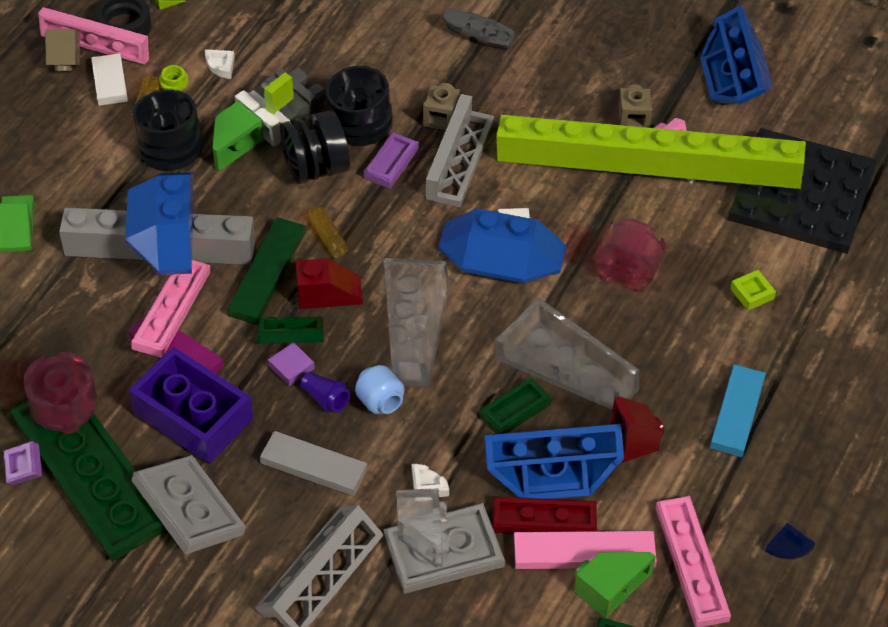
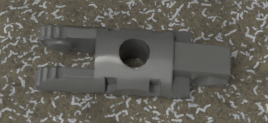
M448 8L444 12L443 17L447 27L454 30V32L460 33L461 36L488 46L510 49L516 35L515 31L499 22L472 12L466 13L452 8Z

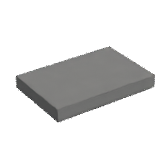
M192 455L134 472L131 481L185 555L244 535L246 526Z
M483 503L384 529V538L404 594L505 567L504 556Z

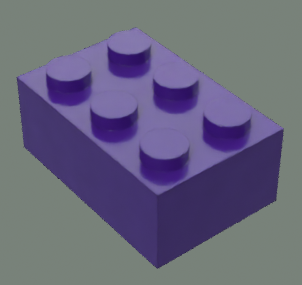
M175 347L129 389L133 414L208 464L253 420L251 397Z

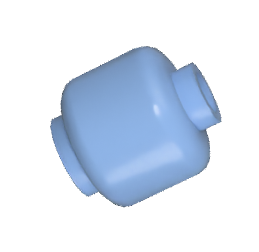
M377 365L369 367L359 375L355 387L356 395L372 413L390 414L396 411L403 402L404 385L387 366Z

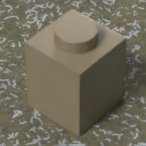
M45 29L46 65H54L55 71H72V65H80V30Z

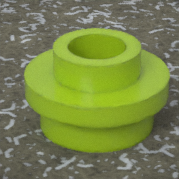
M170 65L162 70L159 83L164 90L181 91L187 87L189 78L182 67Z

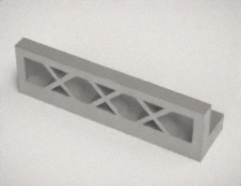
M461 94L426 178L427 200L461 208L493 127L495 117L472 111V96ZM470 121L485 124L484 128L472 132L468 125ZM471 141L476 148L464 153L460 145ZM463 162L467 170L455 174L451 167ZM453 184L459 190L457 196L442 192L443 188Z
M359 505L340 507L258 603L255 609L264 618L276 617L284 627H309L384 534ZM360 523L370 536L363 545H354V529ZM337 550H346V565L342 570L333 571L334 553ZM316 575H325V591L320 596H312V580ZM294 601H303V617L296 624L286 611Z

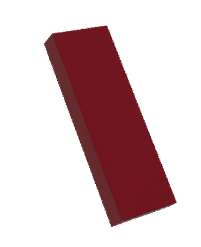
M493 497L492 528L494 533L514 534V532H597V501Z

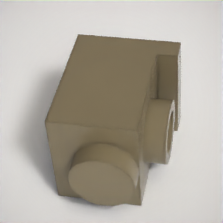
M441 83L439 86L431 85L426 102L423 105V126L446 130L459 100L460 90L455 89L449 83ZM433 112L447 114V117L433 115Z
M637 84L621 88L619 97L620 125L650 128L652 117L650 89H643ZM628 114L643 115V118H628Z

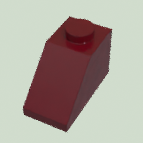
M328 258L296 260L299 309L363 304L360 275Z
M623 397L614 398L610 425L621 424L624 451L622 463L659 451L661 437L664 435L661 420L657 416H653L648 405Z

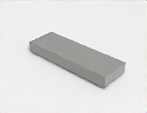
M277 431L273 432L260 456L261 464L351 496H355L368 470L367 463Z

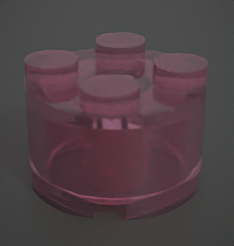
M628 218L621 219L616 224H613L614 221L608 224L593 257L594 264L598 269L596 274L598 278L605 282H613L615 280L626 284L634 292H642L652 282L666 251V243L662 237L659 241L653 235L655 230L643 222Z
M57 352L58 356L46 358L45 355L35 360L28 367L24 375V390L31 416L39 425L50 430L70 434L76 432L79 426L91 418L96 410L98 397L88 363L74 353Z

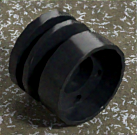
M369 66L344 68L332 76L327 83V103L329 110H333L341 123L347 144L367 146L385 138L393 125L390 90L386 76L379 70Z
M159 90L143 96L135 104L132 112L141 157L147 165L158 170H176L192 164L200 156L203 144L195 101L188 94L179 90Z
M333 110L312 114L310 117V129L303 118L295 119L294 125L291 121L280 124L283 157L297 184L306 183L308 176L311 180L319 179V164L328 176L349 171L350 157L348 145L341 123Z

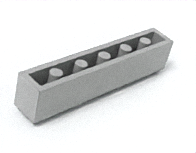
M64 208L59 233L65 256L143 260L126 243L127 211ZM193 214L192 260L202 263L252 264L255 248L253 217Z

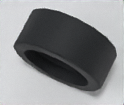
M103 0L95 10L96 22L146 36L151 31L150 10L145 0ZM121 14L139 17V19L127 25H114L108 22L113 17Z

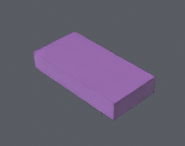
M392 132L364 170V179L391 189L418 151L419 142Z

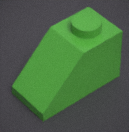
M239 101L223 109L215 116L213 156L215 169L218 171L264 140L262 119Z
M600 552L591 561L588 559L583 561L575 571L574 593L604 618H607L652 574L656 556L651 552Z

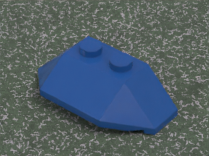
M742 5L715 18L714 29L709 35L700 57L711 100L714 103L740 105L770 90L773 84L763 48Z
M193 172L161 173L128 189L126 243L143 260L149 263L159 275L192 274Z
M476 208L445 223L438 250L445 254L462 272L527 283L544 278L550 274L561 273L567 245L539 220Z
M621 424L484 435L487 470L518 498L555 499L592 495L624 459Z

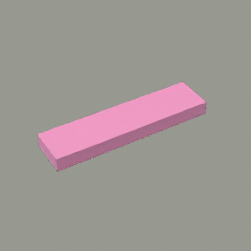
M44 7L38 12L40 34L45 37V29L80 30V47L107 55L120 53L122 59L143 65L149 60L148 36Z
M192 260V274H171L131 341L133 350L163 358L208 278L210 265Z
M690 496L658 501L656 503V511L694 626L704 627L730 622L731 614Z
M654 531L514 532L515 569H577L583 561L587 559L591 561L600 552H651L656 556ZM655 557V562H654V567H653V568L656 567V562H657L656 557Z

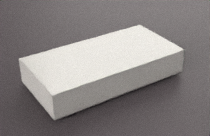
M121 54L91 57L98 105L128 102Z

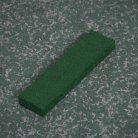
M276 217L227 309L229 317L258 325L259 318L264 314L306 233V225Z

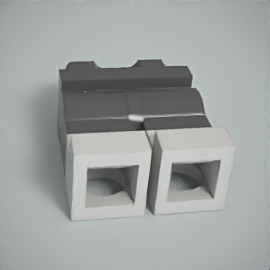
M299 67L287 73L293 77L294 99L274 115L265 108L264 88L283 73H287L282 68L275 72V76L267 78L261 86L250 93L243 90L235 95V103L239 101L262 119L263 137L273 147L281 142V123L291 121L294 125L297 118H303L307 123L312 114L318 113L317 107L326 100V91L320 84L317 83L308 89L305 88L308 85V77Z

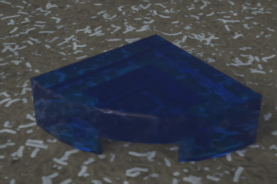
M786 523L767 544L765 552L782 559H796L809 554L814 549L816 543Z

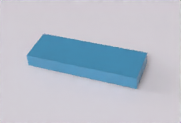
M734 364L710 449L743 457L765 379V372Z

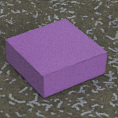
M295 343L290 344L268 359L269 367L288 386H291L304 377L306 373L315 369L314 362Z
M31 441L3 451L6 483L14 486L42 476L38 443Z

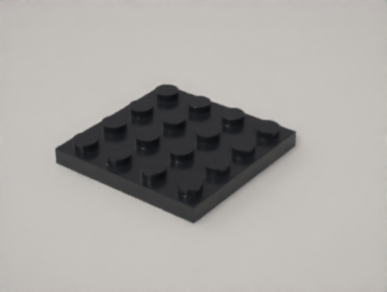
M760 128L757 137L806 141L801 189L740 184L729 212L728 221L848 254L877 159Z

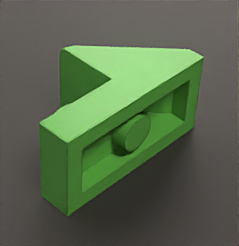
M33 195L2 197V203L0 204V252L32 251L35 211Z

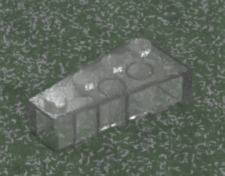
M383 258L391 362L394 374L404 386L429 388L450 289L446 261Z
M539 297L495 339L498 361L609 409H613L614 398L623 397L630 400L639 391V369Z

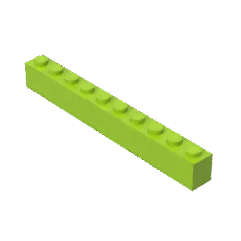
M501 115L496 136L498 162L801 189L806 141Z

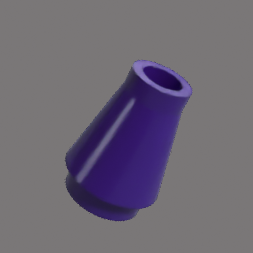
M313 372L306 373L301 380V389L306 391L326 412L333 411L338 413L349 402L350 391L343 382L319 376Z

